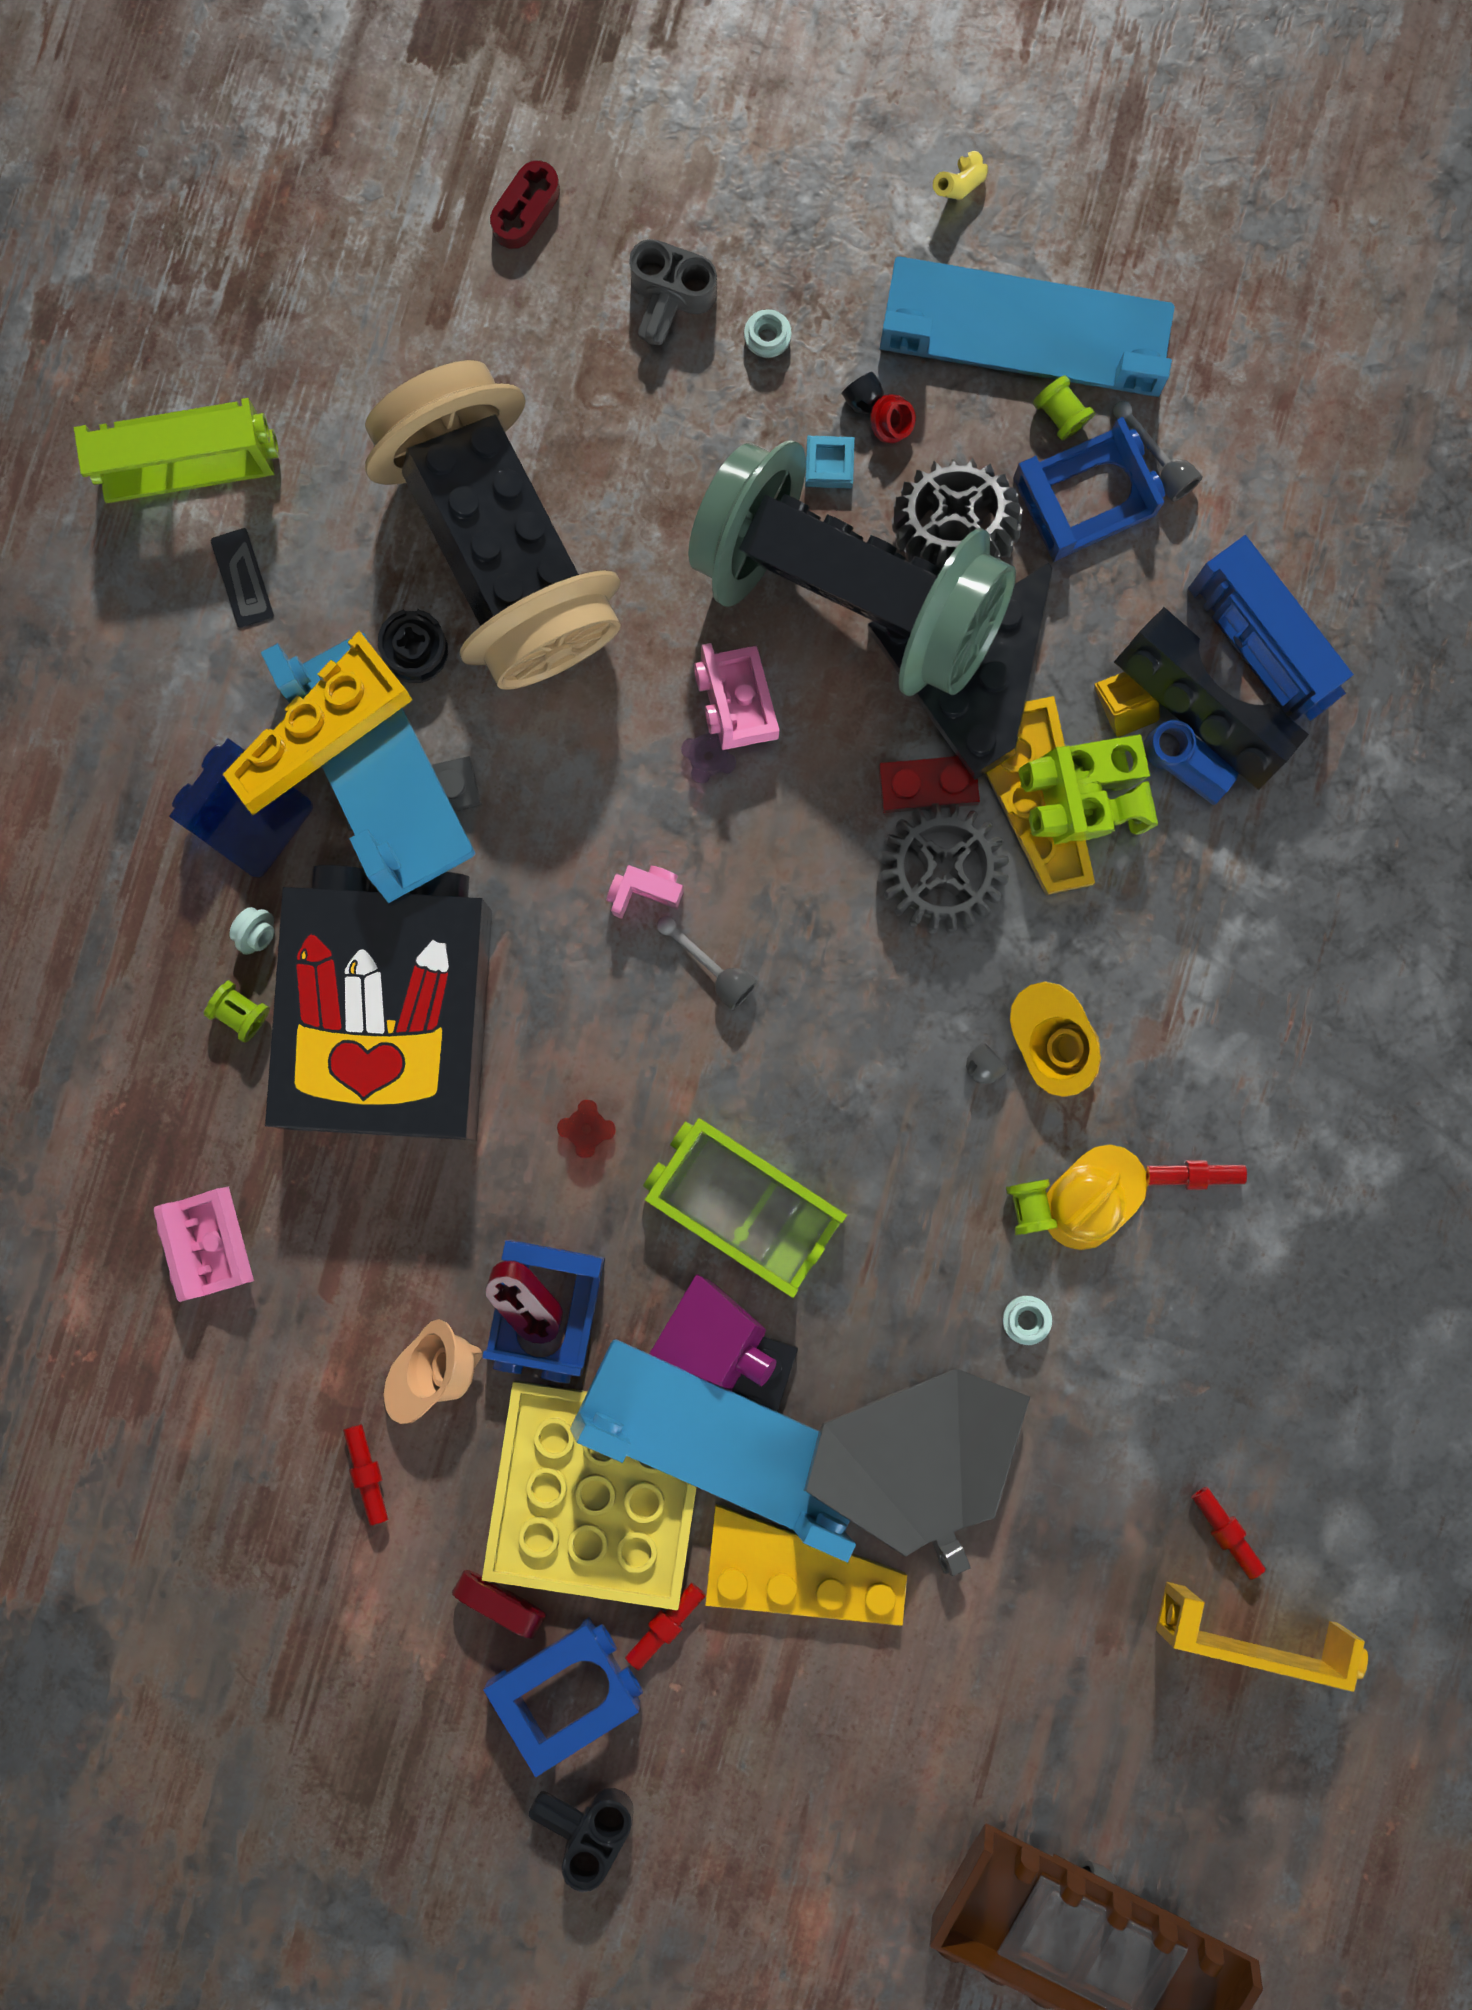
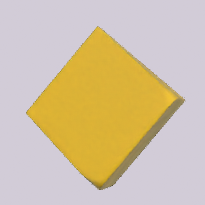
M1125 672L1094 684L1105 714L1117 737L1141 729L1159 720V702Z

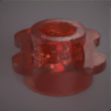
M592 1100L581 1101L578 1104V1110L569 1118L561 1119L557 1126L559 1135L568 1138L576 1146V1154L582 1158L592 1157L595 1154V1148L603 1140L612 1139L616 1133L615 1124L610 1120H605L597 1111L598 1106ZM585 1124L591 1126V1131L588 1134L582 1131V1127Z

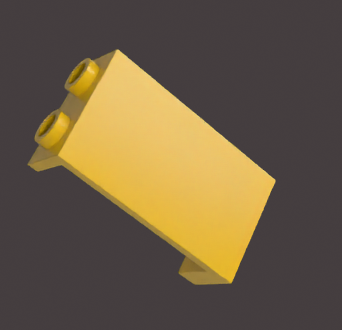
M1166 1582L1156 1631L1174 1649L1352 1692L1355 1691L1357 1679H1362L1365 1675L1368 1664L1367 1649H1364L1365 1641L1339 1623L1329 1621L1322 1658L1319 1660L1199 1631L1205 1602L1186 1586Z

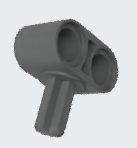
M643 240L632 249L629 264L633 288L641 296L650 299L638 330V336L649 344L662 345L676 309L690 314H702L713 307L717 298L716 269L709 259L659 240ZM649 263L658 264L663 268L661 272L652 276L642 273L640 269ZM692 279H701L707 283V286L700 291H690L684 285Z

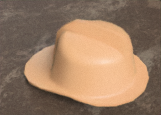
M441 1319L431 1321L419 1336L398 1356L390 1368L384 1389L385 1409L390 1418L399 1424L413 1423L422 1417L436 1402L462 1397L472 1383L474 1368L482 1358L481 1349L469 1344L462 1337L455 1335L447 1322Z

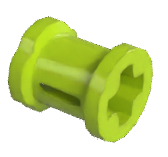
M1066 375L1049 384L1036 396L1032 403L1036 409H1043L1058 427L1057 436L1062 441L1077 433L1095 416V411L1091 407L1085 408L1069 388L1071 381Z
M227 980L209 1000L204 1010V1016L210 1020L217 1018L238 1033V1039L246 1043L260 1029L268 1016L270 1007L264 1003L255 1004L236 991V984Z
M1049 1179L1006 1187L1007 1194L1013 1197L1018 1225L1014 1227L1015 1235L1058 1227L1057 1220L1051 1218L1046 1189L1050 1186Z

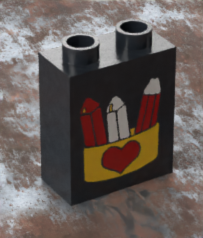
M340 865L314 866L312 888L283 887L265 1119L266 1127L283 1130L477 1141L492 910L482 898L468 897L469 876L445 872L390 903L387 902L380 892H371L372 882L367 877L364 868Z

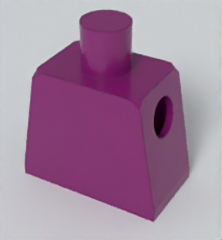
M697 1274L649 1353L696 1377L728 1389H732L741 1374L756 1384L763 1386L772 1375L777 1363L775 1359L757 1349L765 1335L766 1329L715 1283Z

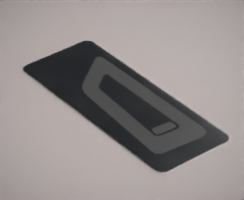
M241 528L213 537L211 539L212 548L237 626L242 628L273 618L274 613L247 530Z

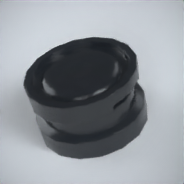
M419 609L417 611L400 610L393 613L382 624L378 633V650L383 661L397 679L407 683H423L435 678L444 668L448 658V643L439 622L430 613Z

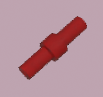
M1186 1160L1184 1165L1147 1166L1146 1181L1147 1185H1185L1187 1190H1207L1208 1185L1246 1184L1247 1168L1246 1165H1208L1206 1160Z
M359 1424L343 1429L353 1468L349 1469L354 1489L359 1488L369 1525L385 1522L389 1519L378 1483L383 1479L378 1461H372L363 1426Z
M1207 1486L1193 1494L1191 1498L1213 1529L1210 1533L1221 1549H1228L1249 1580H1253L1263 1574L1266 1568L1244 1539L1247 1533L1236 1517H1229Z
M691 1582L682 1592L678 1610L667 1609L665 1611L661 1609L648 1623L649 1631L625 1656V1659L632 1667L640 1671L664 1643L671 1644L683 1630L681 1626L683 1621L706 1597L705 1593L697 1585Z

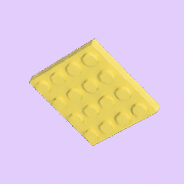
M514 1380L511 1389L482 1581L678 1610L697 1487L628 1456L621 1463L578 1444L570 1428L588 1391Z

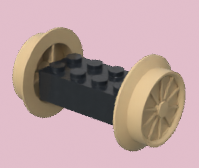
M465 360L428 370L403 383L376 404L365 422L366 431L374 445L366 459L365 471L369 479L378 484H408L480 625L462 645L459 653L460 657L467 665H487L497 686L503 690H511L535 684L571 668L597 652L618 633L621 624L609 601L618 591L620 579L615 572L606 570L578 574L505 433L523 412L525 407L524 394L514 385L496 384L484 363Z

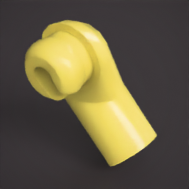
M977 151L968 152L969 157L964 158V156H961L957 163L961 171L958 174L945 171L939 172L933 180V190L939 196L961 200L973 191L987 177L988 165L983 164L982 155Z

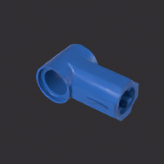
M1170 720L1162 723L1153 729L1144 741L1146 758L1153 766L1166 769L1212 805L1219 802L1239 775L1215 751L1198 739L1188 724L1180 720ZM1162 733H1170L1177 738L1180 748L1176 757L1168 756L1161 750L1159 738Z

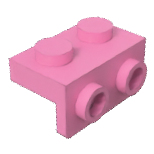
M712 643L701 645V662L694 663L695 679L699 692L707 690L710 705L705 706L706 722L710 734L718 733L722 750L779 739L780 730L757 646L714 654Z
M229 1186L217 1188L181 1201L165 1203L154 1207L157 1232L162 1241L169 1267L170 1281L179 1302L207 1296L254 1281Z

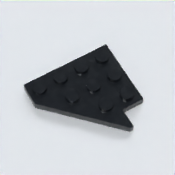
M1049 563L1014 585L1011 600L1000 628L980 666L961 691L951 695L927 684L914 694L974 780L1015 755L1052 578V567ZM873 621L868 623L869 633L899 674L909 638Z

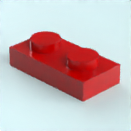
M957 756L879 763L883 813L913 811L917 808L928 810L935 803H938L941 808H950L952 804H958L961 807L978 805L980 803L978 778L976 780L972 778Z

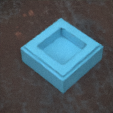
M807 436L805 487L852 489L855 437Z

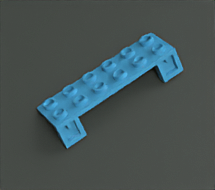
M899 256L896 257L894 262L879 350L1055 380L1066 375L1072 383L1159 397L1170 375L1172 359L1166 357L1175 306L1171 302Z
M362 633V635H363V636L366 638V640L369 642V640L367 639V637L365 636V634ZM351 638L303 664L298 656L289 659L278 643L262 651L261 654L277 688L290 703L297 695L303 699L321 680L317 674L330 660L337 663L351 648L347 643ZM403 708L322 765L355 836L349 839L364 871L388 903L474 857L475 851Z
M615 1339L611 1342L570 1428L578 1444L621 1463L628 1456L793 1529L804 1544L848 1563L856 1546V1543L845 1532L850 1521L804 1491L819 1433L818 1430L719 1385L696 1377L675 1365Z

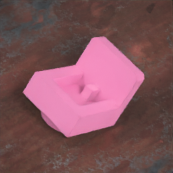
M628 865L624 876L615 875L606 901L613 903L611 909L613 916L622 919L632 893L678 909L684 888L683 885L676 883L678 875L666 869L651 865L649 872Z

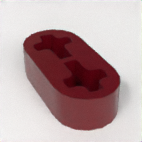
M544 161L526 163L518 171L494 206L490 215V224L493 235L501 246L509 249H518L525 246L533 238L556 204L560 195L559 179L555 169L549 163ZM544 178L548 190L538 189L532 198L528 200L531 195L529 181L538 183ZM522 209L523 211L519 217L522 228L519 230L512 227L506 232L503 220L505 218L510 221L514 220Z
M503 1261L496 1264L490 1273L486 1286V1296L490 1303L525 1340L538 1344L551 1342L559 1332L563 1317V1310L559 1302L524 1264L516 1261Z
M470 1570L462 1572L452 1590V1595L463 1604L525 1638L534 1639L546 1617L545 1613L535 1605L495 1582L482 1581V1575Z

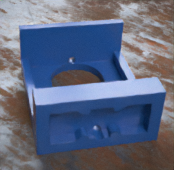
M1124 417L1116 420L1112 430L1039 462L1037 456H1034L1018 464L1013 479L1053 562L1155 517L1164 504L1165 490L1163 483L1155 471H1149L1142 457L1145 453L1142 439L1134 428L1129 430ZM1113 464L1122 468L1129 476L1131 482V492L1128 499L1115 508L1070 527L1051 486L1098 465Z
M505 1240L501 1260L516 1261L524 1264L527 1268L531 1265L577 1274L568 1323L561 1347L554 1354L547 1357H535L528 1354L521 1347L517 1338V1332L495 1308L488 1346L484 1350L482 1358L494 1360L493 1369L498 1371L522 1374L523 1366L542 1369L541 1378L570 1383L571 1375L580 1377L584 1371L605 1258L514 1240Z
M590 1617L584 1619L579 1628L509 1672L503 1670L489 1679L483 1689L535 1778L639 1713L641 1702L638 1696L643 1694L637 1678L629 1667L621 1670L612 1655L617 1650V1647L611 1635L603 1624L595 1627ZM579 1661H591L599 1665L606 1672L609 1680V1693L606 1699L597 1708L551 1737L546 1738L521 1696L571 1664Z

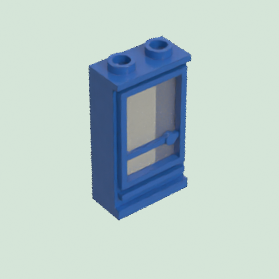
M1246 534L1205 564L1188 587V590L1194 598L1199 594L1202 595L1206 601L1203 605L1205 610L1208 612L1212 609L1215 612L1212 619L1285 713L1289 710L1292 712L1289 717L1294 722L1304 714L1309 721H1312L1346 694L1341 686L1354 674Z

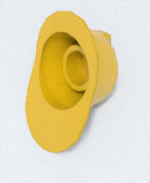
M1045 981L1031 984L1019 992L1011 1005L1010 1024L1013 1036L1025 1059L1030 1074L1036 1084L1049 1094L1061 1097L1079 1094L1092 1084L1098 1074L1101 1061L1099 1037L1091 1026L1082 1005L1072 992L1060 984Z
M1109 1144L1092 1148L1071 1165L1047 1192L1051 1218L1056 1219L1058 1225L1057 1228L1048 1229L1053 1239L1065 1247L1085 1250L1096 1248L1111 1238L1137 1212L1145 1200L1148 1186L1146 1171L1138 1157L1124 1147Z

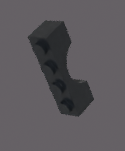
M1163 607L1134 637L1114 663L1178 720L1188 724L1196 736L1257 790H1260L1290 759L1309 734L1274 703L1264 705L1249 704L1234 698L1220 688L1207 673L1201 661L1199 653L1200 638L1169 610Z

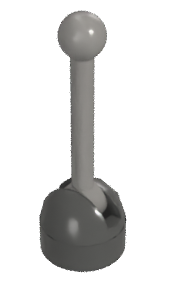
M1127 401L1116 403L1113 409L1114 416L1117 419L1124 417L1126 423L1131 429L1134 428L1138 432L1144 445L1163 466L1160 479L1166 495L1172 502H1176L1190 493L1203 478L1200 472L1186 460L1176 459L1170 461L1132 415L1131 404Z
M664 916L659 919L657 923L658 931L663 935L672 936L717 977L715 982L716 993L720 1000L731 1010L737 1008L756 987L758 981L745 970L738 968L721 969L676 928V922L672 917Z

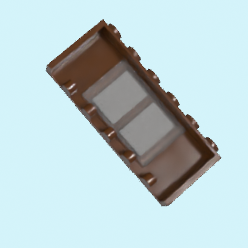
M987 1823L984 1824L978 1837L976 1836L932 1915L931 1948L937 1950L941 1956L951 1962H961L977 1970L996 1985H1006L1028 1996L1032 2002L1045 2009L1251 2010L1263 1991L1259 1960L1190 1926L1189 1921L1055 1854L1051 1856Z

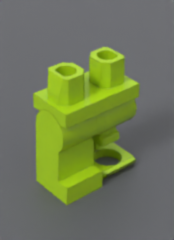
M1141 734L1074 746L1056 747L1039 759L1028 762L1019 768L1018 772L1022 788L1025 792L1042 790L1046 806H1039L1030 811L1029 823L1033 836L1053 837L1054 844H1061L1069 841H1084L1106 836L1115 831L1114 825H1121L1128 821L1130 832L1134 835L1142 834L1159 825L1149 781L1142 782L1115 799H1109L1107 791L1103 790L1129 789L1150 777ZM1127 751L1131 754L1133 758V767L1131 771H1129L1128 762L1126 758L1125 752Z

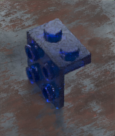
M227 738L222 746L217 744L207 753L201 765L204 770L194 784H186L177 793L172 803V807L175 809L169 817L249 875L260 878L265 875L312 812L313 803L308 797L292 787L252 815L223 776V773L245 751Z

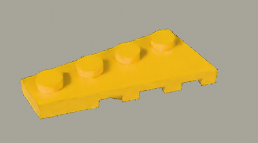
M359 630L347 642L351 648L337 663L330 660L317 674L321 680L303 699L297 695L284 709L286 711L285 718L274 730L265 729L223 773V776L252 815L256 814L412 701L407 690Z
M1054 696L1026 701L1015 755L985 773L1045 895L1093 886L1095 884L1086 840L1054 844L1053 837L1033 836L1030 828V811L1039 806H1046L1042 790L1025 792L1021 786L1018 771L1023 765L1039 759L1054 748L1065 746Z
M715 1503L705 1606L903 1626L907 1574L905 1572L853 1553L847 1563L804 1544L795 1533L778 1528L774 1524L745 1516Z

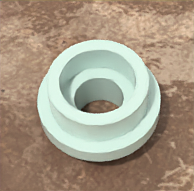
M766 309L754 313L745 325L744 338L746 345L751 352L763 358H772L782 354L788 348L791 341L789 321L783 314L775 310ZM769 329L775 332L776 338L767 342L763 341L759 334L763 330Z
M249 907L243 910L233 921L229 932L230 939L235 942L236 949L248 955L266 948L274 936V917L264 909L256 910L253 907Z
M1020 1296L1013 1299L1006 1306L1002 1320L1005 1332L1013 1341L1019 1344L1034 1345L1041 1342L1047 1337L1052 1327L1050 1309L1042 1300L1033 1296ZM1024 1311H1031L1035 1316V1324L1030 1329H1022L1019 1326L1018 1317Z

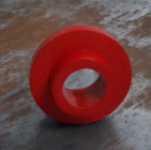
M887 394L877 400L871 413V427L875 436L884 443H897L908 437L913 431L916 415L913 406L902 396Z

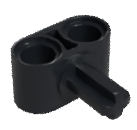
M607 1788L598 1792L583 1812L548 1792L541 1791L529 1811V1817L568 1840L562 1862V1876L566 1884L580 1892L592 1891L604 1881L629 1835L634 1814L633 1803L630 1797L622 1790L616 1788ZM604 1807H614L622 1813L624 1820L615 1827H608L599 1821L597 1813ZM580 1852H588L597 1858L599 1865L592 1871H582L574 1865L572 1858Z

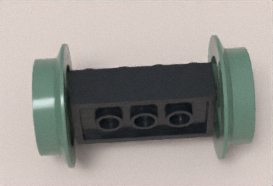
M788 440L776 446L771 452L753 443H745L738 447L722 464L710 483L698 509L689 541L688 556L690 565L694 570L712 578V591L717 603L725 607L737 604L751 592L768 570L909 638L899 673V689L901 693L912 696L927 684L951 695L961 691L972 678L987 654L1003 621L1015 585V567L990 555L989 533L982 528L975 529L969 533L954 550L942 570L938 566L917 556H914L912 562L909 563L905 561L906 557L896 552L897 548L892 544L873 535H870L868 541L865 542L862 536L852 531L853 527L828 514L824 521H820V516L809 511L810 507L799 501L806 470L805 451L800 443Z

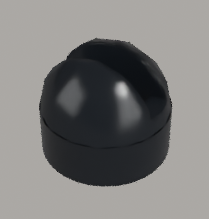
M869 372L848 385L841 394L855 412L870 414L877 400L884 396V391L874 372Z

